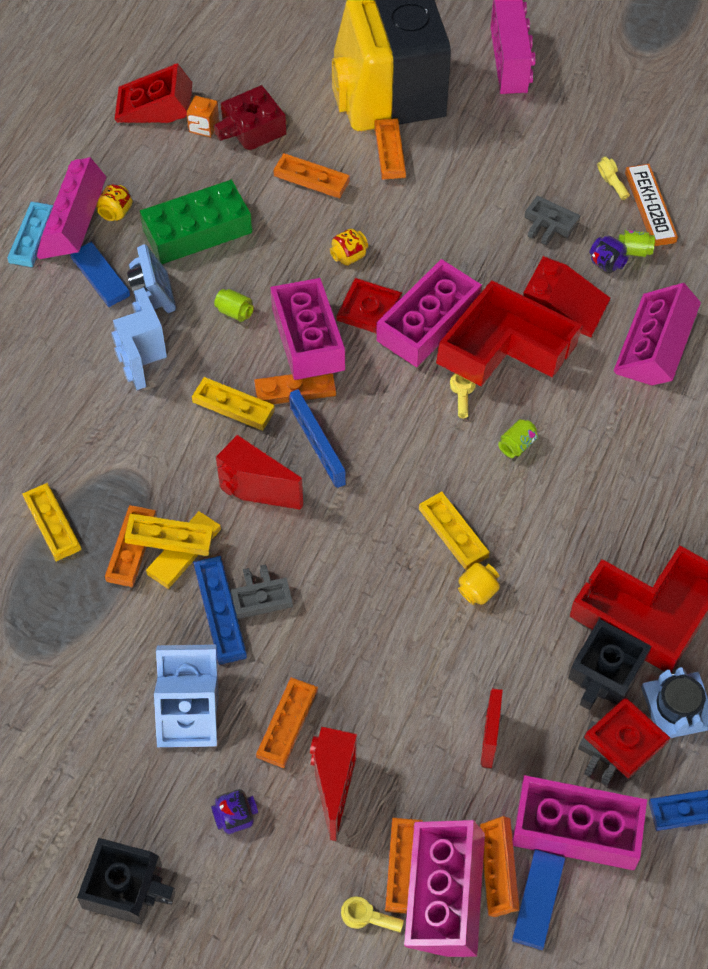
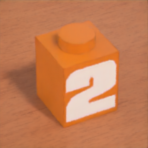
M195 95L187 110L190 133L212 137L215 131L214 125L219 123L218 102L216 100Z

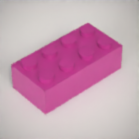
M493 0L490 31L500 94L528 93L529 83H533V69H531V66H535V51H531L533 45L532 34L528 35L530 21L529 18H525L527 15V3L522 0Z
M441 259L377 322L376 341L417 368L439 346V342L480 295L482 284Z
M321 278L270 287L272 311L293 379L298 380L345 371V347Z
M524 775L513 833V846L530 850L536 849L554 855L634 871L641 855L647 799Z

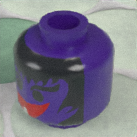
M609 235L597 238L589 252L592 255V263L609 273L617 269H623L629 259L626 255L627 246Z
M242 789L217 796L215 805L211 806L218 830L223 829L227 834L250 828L254 823L253 815L258 813L254 797H247Z

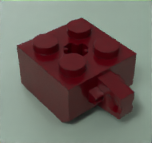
M263 85L221 102L223 120L214 125L215 135L219 141L236 136L242 146L251 151L287 135L286 115Z

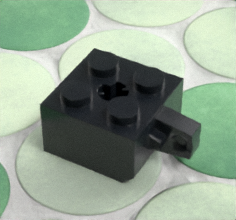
M599 619L575 658L568 677L569 680L579 684L581 688L586 690L581 698L580 706L591 710L598 697L616 705L620 703L629 693L646 663L652 646Z
M98 838L77 899L82 909L142 925L148 906L154 907L155 901L172 905L176 891L174 887L162 884L163 879L159 877L162 863L158 855L151 851ZM120 878H125L126 881L122 883ZM118 880L121 884L115 885V881Z

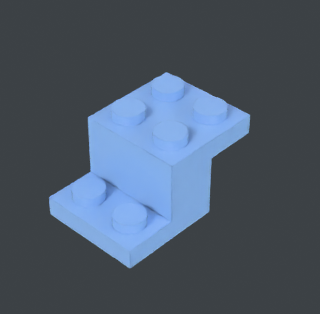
M144 288L134 291L136 302H133L132 305L135 313L113 320L115 331L111 332L116 346L114 349L118 361L123 362L126 379L128 382L133 381L136 390L146 387L143 365L167 357L162 326Z
M157 645V682L154 691L157 747L217 746L216 713L219 694L216 645Z

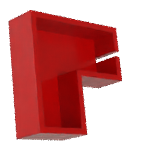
M491 280L439 342L436 364L482 386L505 356L509 355L553 378L563 365L564 359L566 360L577 346L582 325Z
M679 545L653 587L601 559L589 577L588 583H585L574 599L569 617L592 630L597 621L601 619L652 646L647 662L664 672L670 670L672 673L708 615V560Z

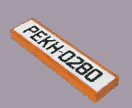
M650 164L626 167L625 175L645 228L649 235H655L654 246L677 243L678 236Z

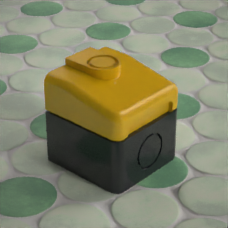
M435 0L346 1L334 48V58H332V89L339 112H347L350 125L354 130L365 131L375 129L374 120L398 119L400 125L447 116L451 47Z

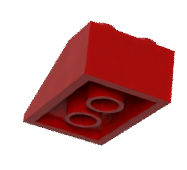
M176 63L119 86L114 120L117 123H170L183 119L187 116V110L191 104L193 82L181 66Z
M545 256L540 260L523 292V296L581 324L580 334L592 338L611 299L568 265Z
M236 435L216 456L219 486L226 494H233L240 500L298 510L303 507L302 478L239 435Z
M321 726L319 737L313 736L310 754L312 756L310 765L315 766L316 783L330 840L336 841L357 759V734Z

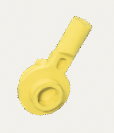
M607 157L601 158V161L597 163V167L602 178L610 186L613 185L621 200L627 199L630 194L615 174L618 172V168L614 160Z
M455 373L451 377L450 388L458 394V417L464 419L468 417V394L475 390L476 384Z
M355 896L347 899L341 908L342 920L351 928L360 929L371 923L401 932L404 920L373 911V906L362 897Z

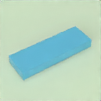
M30 202L7 257L10 264L27 267L34 266L41 237L53 205Z

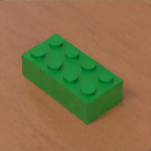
M232 179L139 210L143 232L161 264L252 233L251 213Z

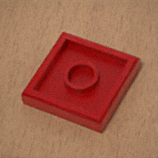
M355 278L336 315V321L377 334V322L402 298V292Z
M492 688L490 690L480 763L484 768L492 769L502 704L503 690Z
M626 697L589 729L584 736L594 748L628 779L670 740V737Z

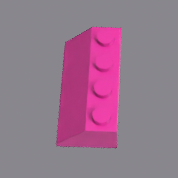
M91 157L76 159L70 162L41 237L37 252L39 259L79 252L107 178Z
M685 283L643 294L613 370L617 375L651 386L673 381L701 304L700 300Z
M474 820L415 822L404 941L406 948L446 957H477L485 833Z

